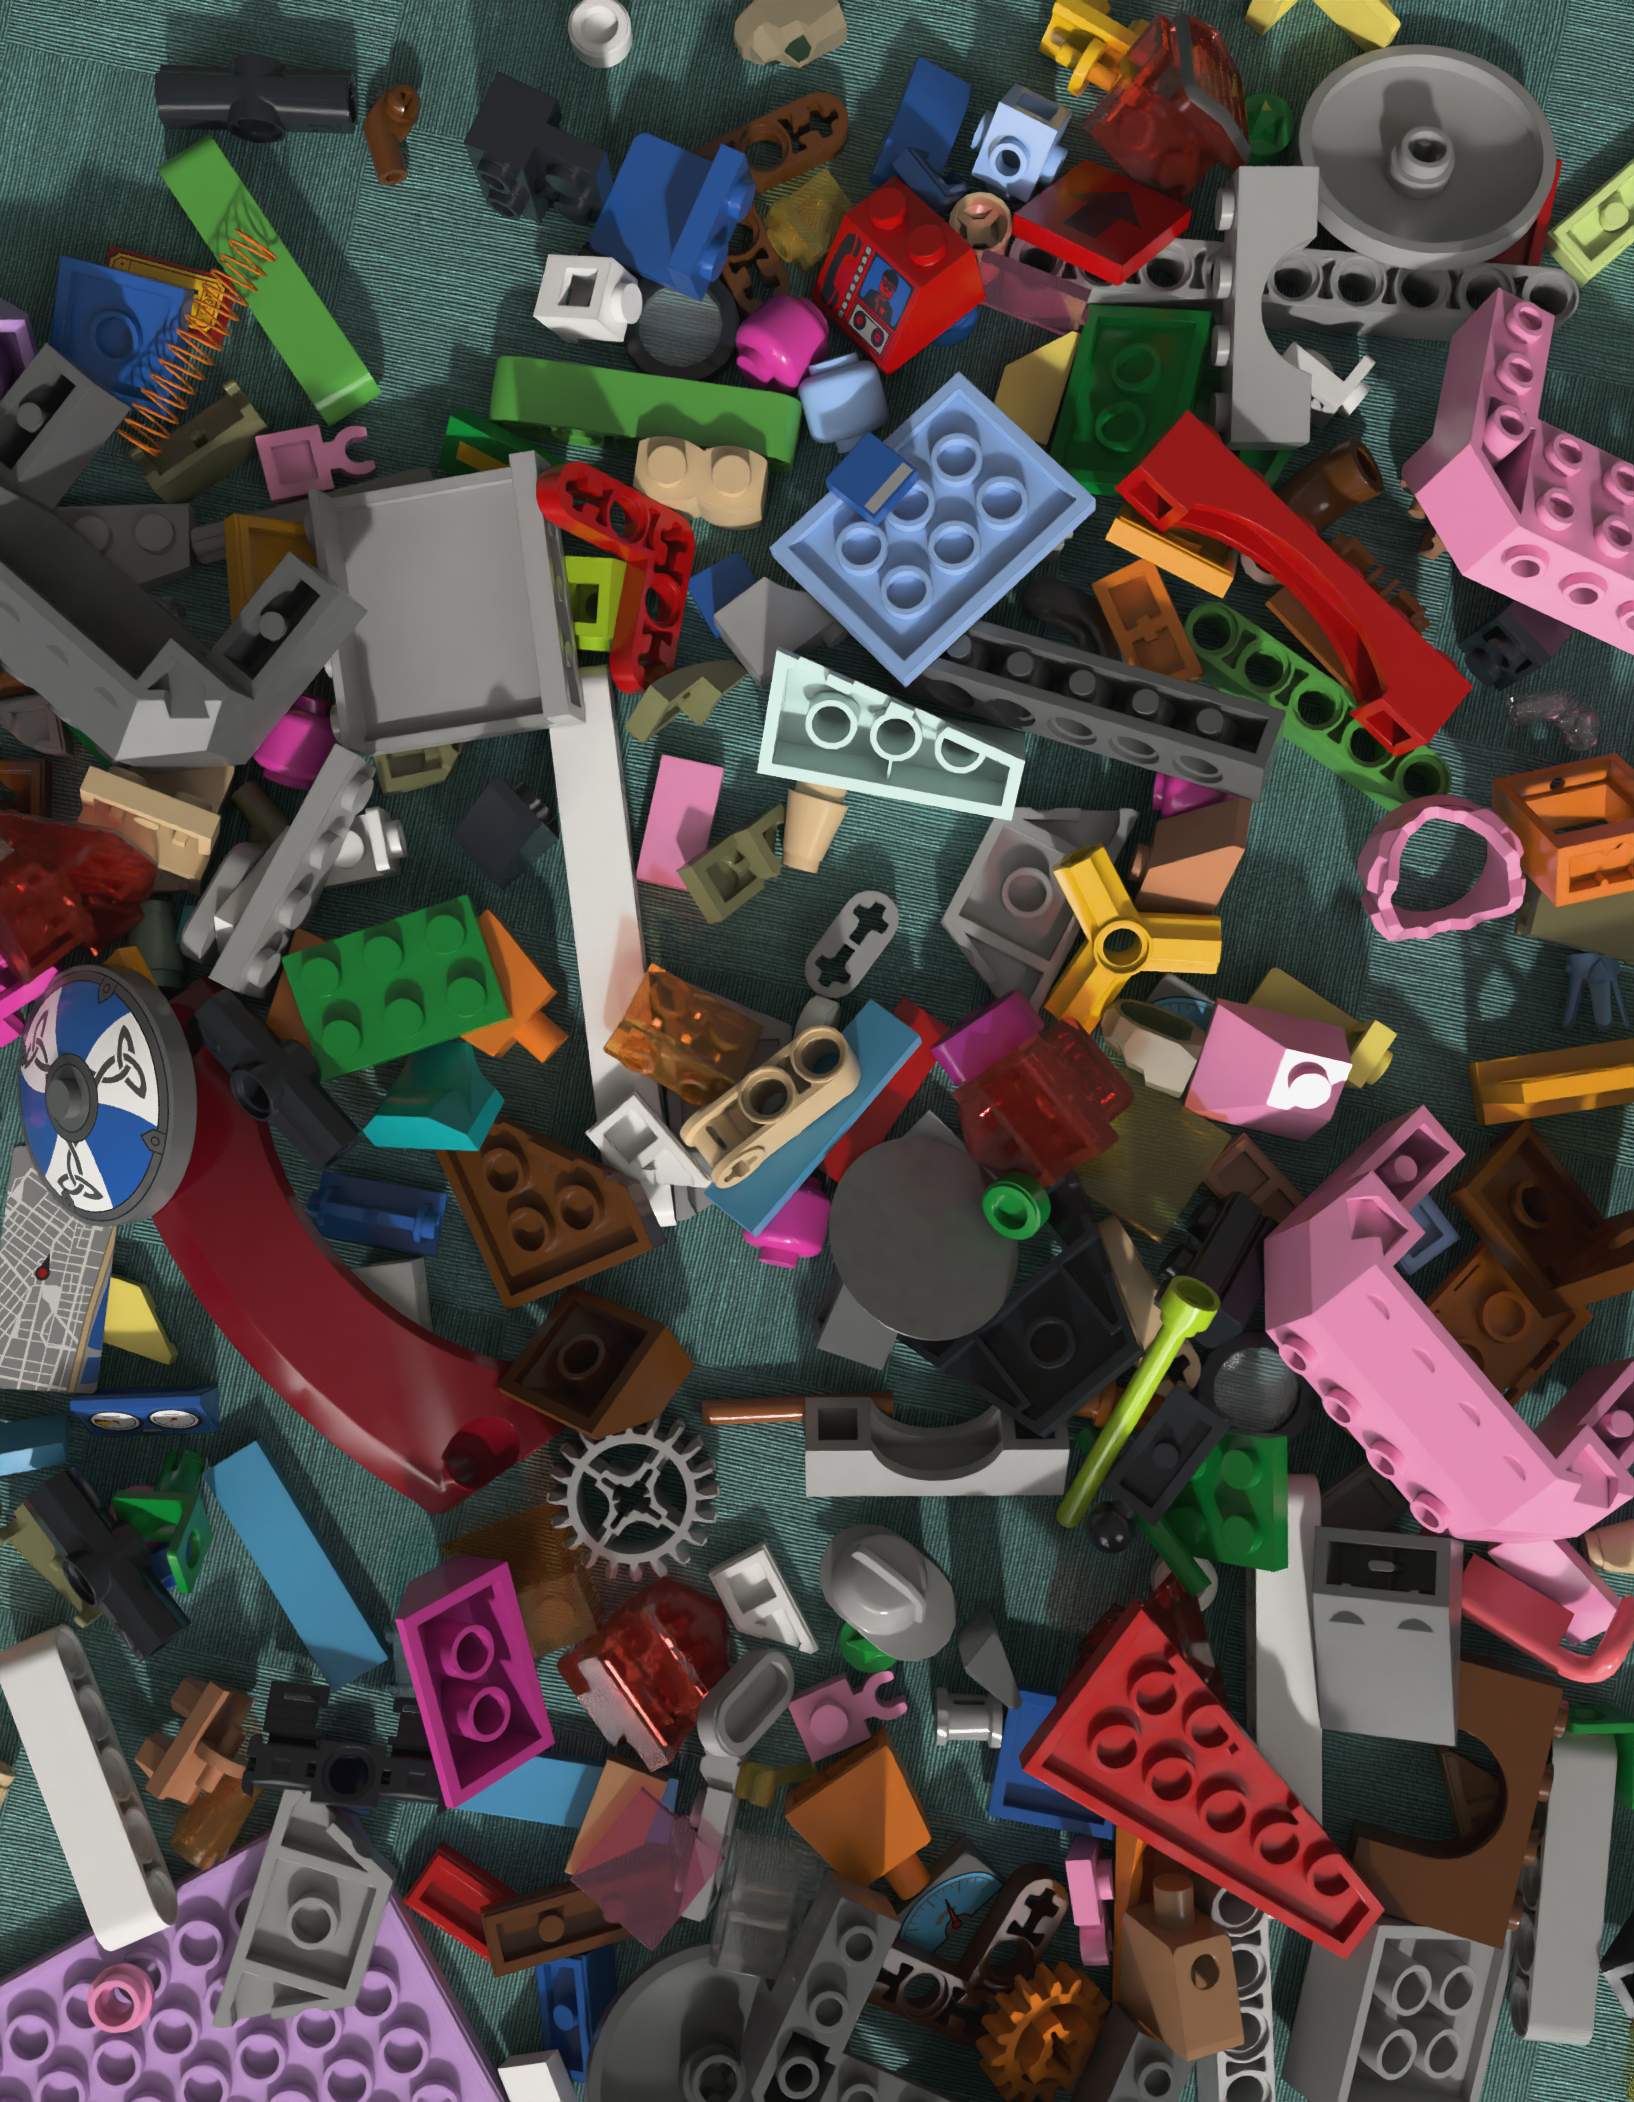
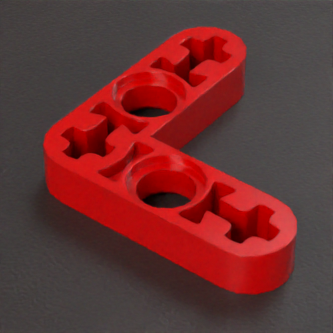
M573 461L547 467L539 475L536 483V499L544 517L552 524L627 561L610 651L609 669L612 680L622 692L630 695L645 694L650 684L673 672L695 551V539L692 528L688 521L679 513L587 463ZM573 497L580 501L589 499L588 503L573 505ZM613 502L620 506L625 517V529L621 536L614 531L610 521V509ZM649 587L657 594L660 604L659 614L655 620L650 617L645 606V595Z

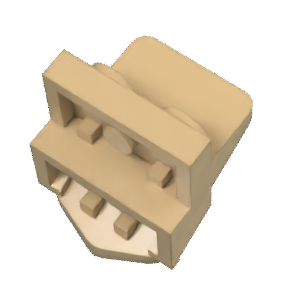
M113 764L108 772L90 765L80 787L82 811L77 823L115 829L158 862V871L151 894H177L187 891L200 896L219 845L220 814L234 778L235 768L234 766L158 774L135 766H131L127 770ZM75 825L72 832L75 850L91 855L96 863L120 885L142 889L148 887L154 866L150 860L111 831Z

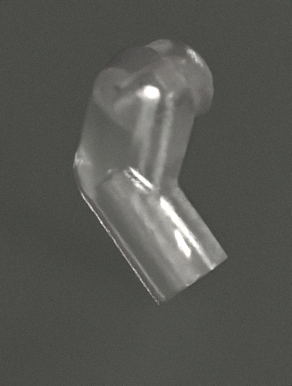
M1562 689L1510 694L1507 698L1506 714L1511 726L1551 722L1564 730L1561 740L1568 749L1586 751L1596 745L1598 741L1597 731L1603 727L1598 711L1568 691Z

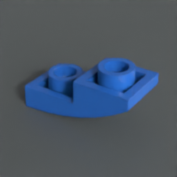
M918 56L908 73L894 118L883 135L868 181L880 187L896 175L908 186L892 166V163L906 147L928 152L930 154L927 158L928 163L935 171L942 174L964 118L974 86Z

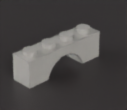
M1239 166L1226 182V188H1219L1217 192L1215 227L1216 230H1225L1224 257H1217L1214 265L1213 295L1214 298H1223L1222 325H1215L1212 333L1211 362L1213 366H1221L1220 393H1213L1211 396L1209 425L1219 433L1223 444L1229 450H1296L1309 443L1312 374L1287 362L1272 346L1263 325L1261 304L1266 281L1276 263L1302 251L1317 236L1319 166Z
M766 577L760 579L713 615L714 625L720 632L721 638L760 689L772 681L778 646L804 657L823 642L829 648H832L850 635L809 592L785 588Z
M805 1397L806 1497L1064 1495L1070 1450L1067 1421L1047 1438H1044L992 1405L983 1414L965 1423L937 1428L916 1427L898 1422L886 1416L876 1407L870 1397Z

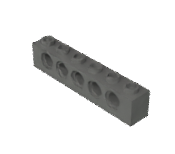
M977 620L906 688L890 673L893 689L896 692L1230 795L1247 798L1256 803L1260 802L1281 747L1286 711L982 620Z

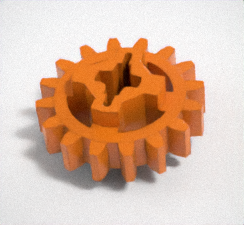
M1060 1961L1053 1974L1044 1963L1038 1964L1034 1979L1028 1982L1021 1974L1015 1976V1989L1009 1995L998 1992L994 1997L1000 2006L997 2014H988L982 2017L981 2023L990 2034L976 2040V2047L984 2056L978 2064L1008 2102L1014 2097L1019 2102H1033L1036 2094L1043 2102H1052L1056 2088L1062 2086L1067 2093L1074 2091V2080L1083 2073L1107 2019L1104 2012L1110 2004L1099 1991L1098 1986L1080 1967L1073 1971L1063 1961Z

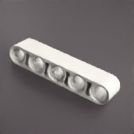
M60 1624L3 1649L0 1652V1684L98 1942L104 1949L114 1951L174 1925L179 1915L176 1890L78 1635L68 1625Z

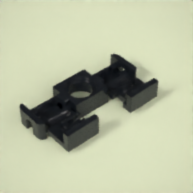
M279 1681L271 1682L263 1725V1732L269 1733L268 1743L262 1744L263 1735L259 1733L252 1736L248 1745L247 1769L243 1772L241 1789L248 1797L252 1798L254 1787L311 1792V1804L378 1810L380 1799L438 1805L436 1816H441L446 1812L447 1807L440 1788L416 1696L395 1694L392 1713L400 1714L397 1736L388 1737L387 1745H392L391 1756L386 1757L387 1746L320 1740L319 1750H316L317 1738H322L324 1729L316 1728L319 1706H328L332 1694L331 1687ZM353 1755L361 1758L367 1764L369 1776L365 1786L360 1791L344 1795L333 1789L330 1783V1772L333 1765L339 1759Z

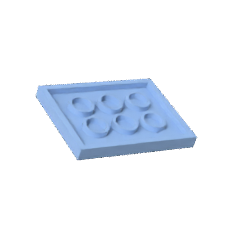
M959 371L883 441V443L918 469L919 480L877 528L832 492H828L770 547L773 558L905 688L1096 509V499Z

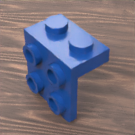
M638 134L631 143L614 181L612 190L590 235L589 244L593 252L598 257H613L625 269L702 302L710 282L717 280L725 265L728 255V242L738 221L741 222L745 219L755 196L756 184L754 183L746 155L721 144L714 161H710L652 134Z

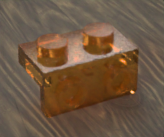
M651 963L642 976L620 1022L605 1043L603 1050L606 1054L619 1060L627 1069L646 1075L676 1092L680 1098L690 1104L704 1107L716 1101L739 1083L764 1026Z

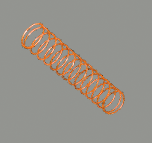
M237 228L234 229L237 234L263 253L235 239H228V242L235 251L256 269L226 254H219V256L247 284L217 269L210 270L212 275L240 300L211 285L202 284V288L232 315L202 300L193 299L194 304L225 331L188 313H184L185 318L215 345L185 330L175 328L176 333L208 361L172 343H166L167 347L200 376L168 360L158 358V361L192 391L155 373H149L154 381L172 394L184 406L144 387H140L141 391L175 420L169 419L141 404L132 402V405L167 435L150 429L126 416L124 417L125 422L147 438L159 450L149 447L120 428L116 429L119 434L156 457L160 456L159 453L162 452L161 447L137 426L163 438H171V435L145 411L174 424H179L180 422L170 410L150 394L181 409H188L187 404L158 379L192 395L197 394L196 390L168 365L197 379H206L193 364L175 349L207 365H214L213 360L183 334L213 349L223 350L222 346L190 318L226 336H232L231 332L200 304L232 320L241 321L236 313L207 288L245 307L249 306V303L216 273L251 291H258L255 285L224 258L262 277H267V274L233 243L271 262H276L277 256Z

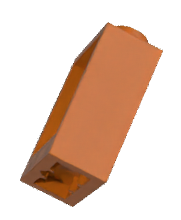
M1617 753L1492 779V809L1516 833L1524 850V854L1520 858V868L1555 907L1634 890V769ZM1561 777V781L1557 786L1550 787L1552 780ZM1603 819L1608 822V824L1557 835L1552 831Z

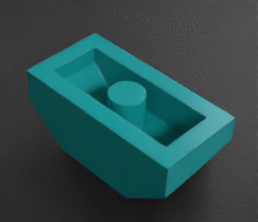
M443 1042L410 1054L401 1074L373 1113L363 1132L375 1147L479 1151L505 1100L498 1090L483 1077L475 1059L471 1043Z

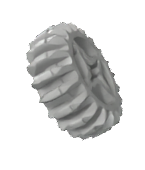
M662 1412L658 1418L648 1421L647 1424H639L598 1440L578 1431L585 1447L576 1441L568 1439L560 1447V1452L572 1464L554 1463L549 1475L555 1480L567 1484V1486H557L550 1489L547 1493V1502L554 1505H567V1508L555 1514L551 1519V1523L555 1529H562L571 1525L574 1527L575 1530L568 1535L563 1546L567 1551H571L584 1542L589 1547L582 1560V1565L585 1568L590 1569L595 1565L600 1555L609 1560L605 1569V1576L609 1579L616 1577L621 1563L630 1564L629 1575L633 1582L641 1581L645 1569L644 1562L650 1561L653 1571L657 1576L663 1577L667 1575L669 1570L666 1553H669L676 1562L682 1565L690 1561L691 1553L683 1539L699 1546H704L707 1542L708 1533L696 1521L714 1523L717 1520L719 1510L701 1500L720 1496L721 1484L713 1480H701V1477L713 1472L716 1469L717 1462L714 1457H704L696 1461L693 1459L692 1456L701 1450L705 1440L698 1434L683 1444L678 1438L683 1433L686 1421L681 1417H678L673 1422L669 1432L658 1427L663 1418ZM637 1443L653 1447L641 1462L634 1465H623L614 1459L607 1462L598 1456L604 1450L620 1444ZM669 1458L679 1469L685 1483L687 1504L684 1513L671 1505L673 1499L661 1490L658 1482L659 1474ZM647 1469H652L645 1483L647 1488L643 1497H651V1500L646 1501L645 1499L638 1498L633 1505L629 1504L621 1516H618L617 1514L624 1502L622 1496L626 1490L618 1488V1485L621 1483L626 1487H630L636 1480L640 1481ZM585 1472L597 1480L595 1486L607 1496L609 1501V1512L601 1526L592 1517L586 1505L583 1490ZM634 1521H646L657 1528L663 1524L669 1528L667 1532L647 1540H627L617 1537L628 1524Z

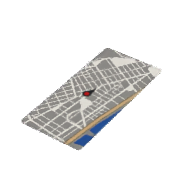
M17 1146L13 1150L0 1244V1388L92 1394L97 1390L117 1226H92L79 1221L61 1208L39 1178L31 1161L27 1146Z

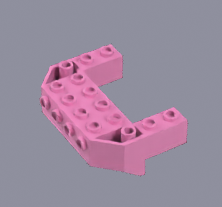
M1498 287L1452 335L1433 435L1403 464L1401 476L1420 503L1463 576L1634 655V465L1538 419L1555 315L1539 308L1532 302L1525 301Z
M1423 1104L1382 1124L1264 1239L1265 1332L1279 1347V1354L1285 1364L1294 1372L1303 1375L1323 1399L1322 1404L1328 1415L1338 1424L1346 1427L1367 1451L1366 1457L1371 1466L1379 1474L1390 1479L1409 1501L1414 1517L1424 1527L1435 1532L1438 1537L1512 1544L1578 1537L1634 1497V1478L1627 1471L1634 1462V1357L1588 1368L1532 1431L1393 1266L1426 1233L1409 1212L1466 1155Z

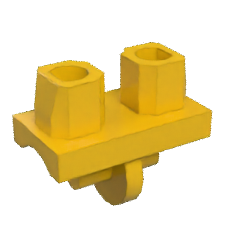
M1056 0L1050 23L1040 42L1038 51L1073 71L1067 92L1078 98L1091 82L1134 108L1142 97L1162 52V49L1158 47L1162 37L1161 29L1143 18L1133 20L1128 28L1108 17L1111 9L1108 0Z

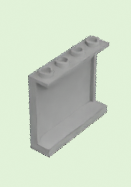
M535 450L509 454L510 467L335 498L328 496L317 488L308 490L311 512L305 514L304 526L311 548L316 551L318 569L368 610L324 665L326 673L333 679L336 704H333L330 710L331 727L335 738L342 744V747L357 755L371 757L586 723L561 529L544 517L536 499V483L539 475L547 467H551V465Z

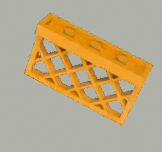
M1634 1038L1468 1063L1478 1125L1486 1126L1634 1103Z

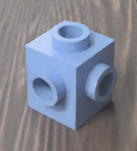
M1015 83L999 102L995 114L987 110L978 125L971 148L978 151L979 155L971 175L984 181L985 187L999 198L1009 201L1020 199L1028 203L1041 184L1048 187L1051 186L1061 170L1068 150L1058 145L1073 111Z

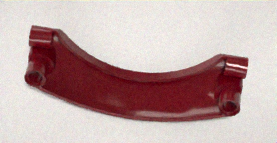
M210 972L188 985L176 997L168 1001L183 1029L192 1058L197 1091V1121L194 1145L185 1175L172 1198L151 1218L179 1270L213 1321L237 1351L283 1400L337 1448L379 1479L416 1502L425 1511L432 1514H444L484 1488L518 1461H523L536 1452L567 1425L499 1391L496 1386L514 1362L490 1357L458 1346L410 1320L374 1293L346 1266L324 1240L303 1209L287 1179L274 1146L268 1121H257L242 1110L231 1091V1075L186 1025L192 1013L204 1005L210 997L227 988L208 978L211 974Z

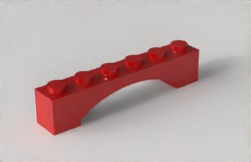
M1189 410L1183 413L1158 437L1114 488L1161 534L1173 525L1210 536L1248 556L1285 585L1320 625L1343 664L1357 703L1349 714L1394 757L1428 744L1473 688L1458 672L1457 665L1447 654L1434 649L1412 627L1410 619L1401 609L1388 604L1365 582L1362 572L1356 565L1348 560L1341 559L1318 536L1316 528L1307 518L1294 513L1271 491L1268 481L1261 473L1243 464L1223 444L1219 433L1208 423L1198 420Z

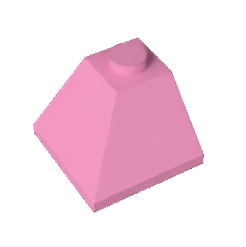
M1217 998L1206 1031L1203 1047L1181 1105V1112L1305 1142L1331 1121L1352 1066L1344 1027Z

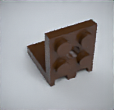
M1528 1119L1509 1126L1448 1194V1197L1543 1319L1634 1290V1208L1604 1219ZM1522 1196L1528 1201L1531 1207L1529 1210V1214H1527L1524 1210L1522 1204Z

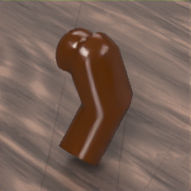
M405 83L393 84L388 90L383 92L365 118L363 132L378 182L382 185L398 184L409 175L401 144L417 121L421 102L417 91Z

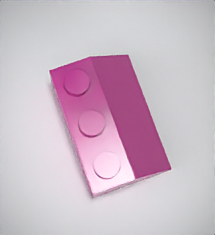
M459 1554L411 1580L407 1585L398 1608L395 1621L445 1805L455 1809L555 1744L508 1562Z

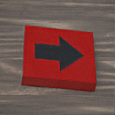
M1085 159L1014 213L1011 234L1107 282L1119 286L1189 228L1193 208Z

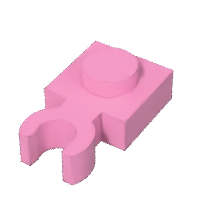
M319 425L255 437L272 505L309 497L308 490L317 488L322 492L335 490L331 474L341 472L348 478L360 480L372 476L376 471L374 460L356 463L351 461L345 453L350 444L367 441L366 428L362 426L346 427L336 435L334 441L325 443L322 441Z
M892 1667L877 1673H867L863 1684L852 1688L846 1672H843L793 1694L788 1708L812 1763L871 1738V1730L866 1719L875 1716L882 1720H892L905 1713L908 1708L904 1695L884 1701L875 1694L879 1685L894 1679Z
M1089 1835L1075 1836L1065 1859L1074 1924L1079 1926L1080 1952L1083 1966L1109 1965V1951H1113L1114 1931L1108 1913L1109 1900H1115V1863L1112 1858H1104L1101 1838Z

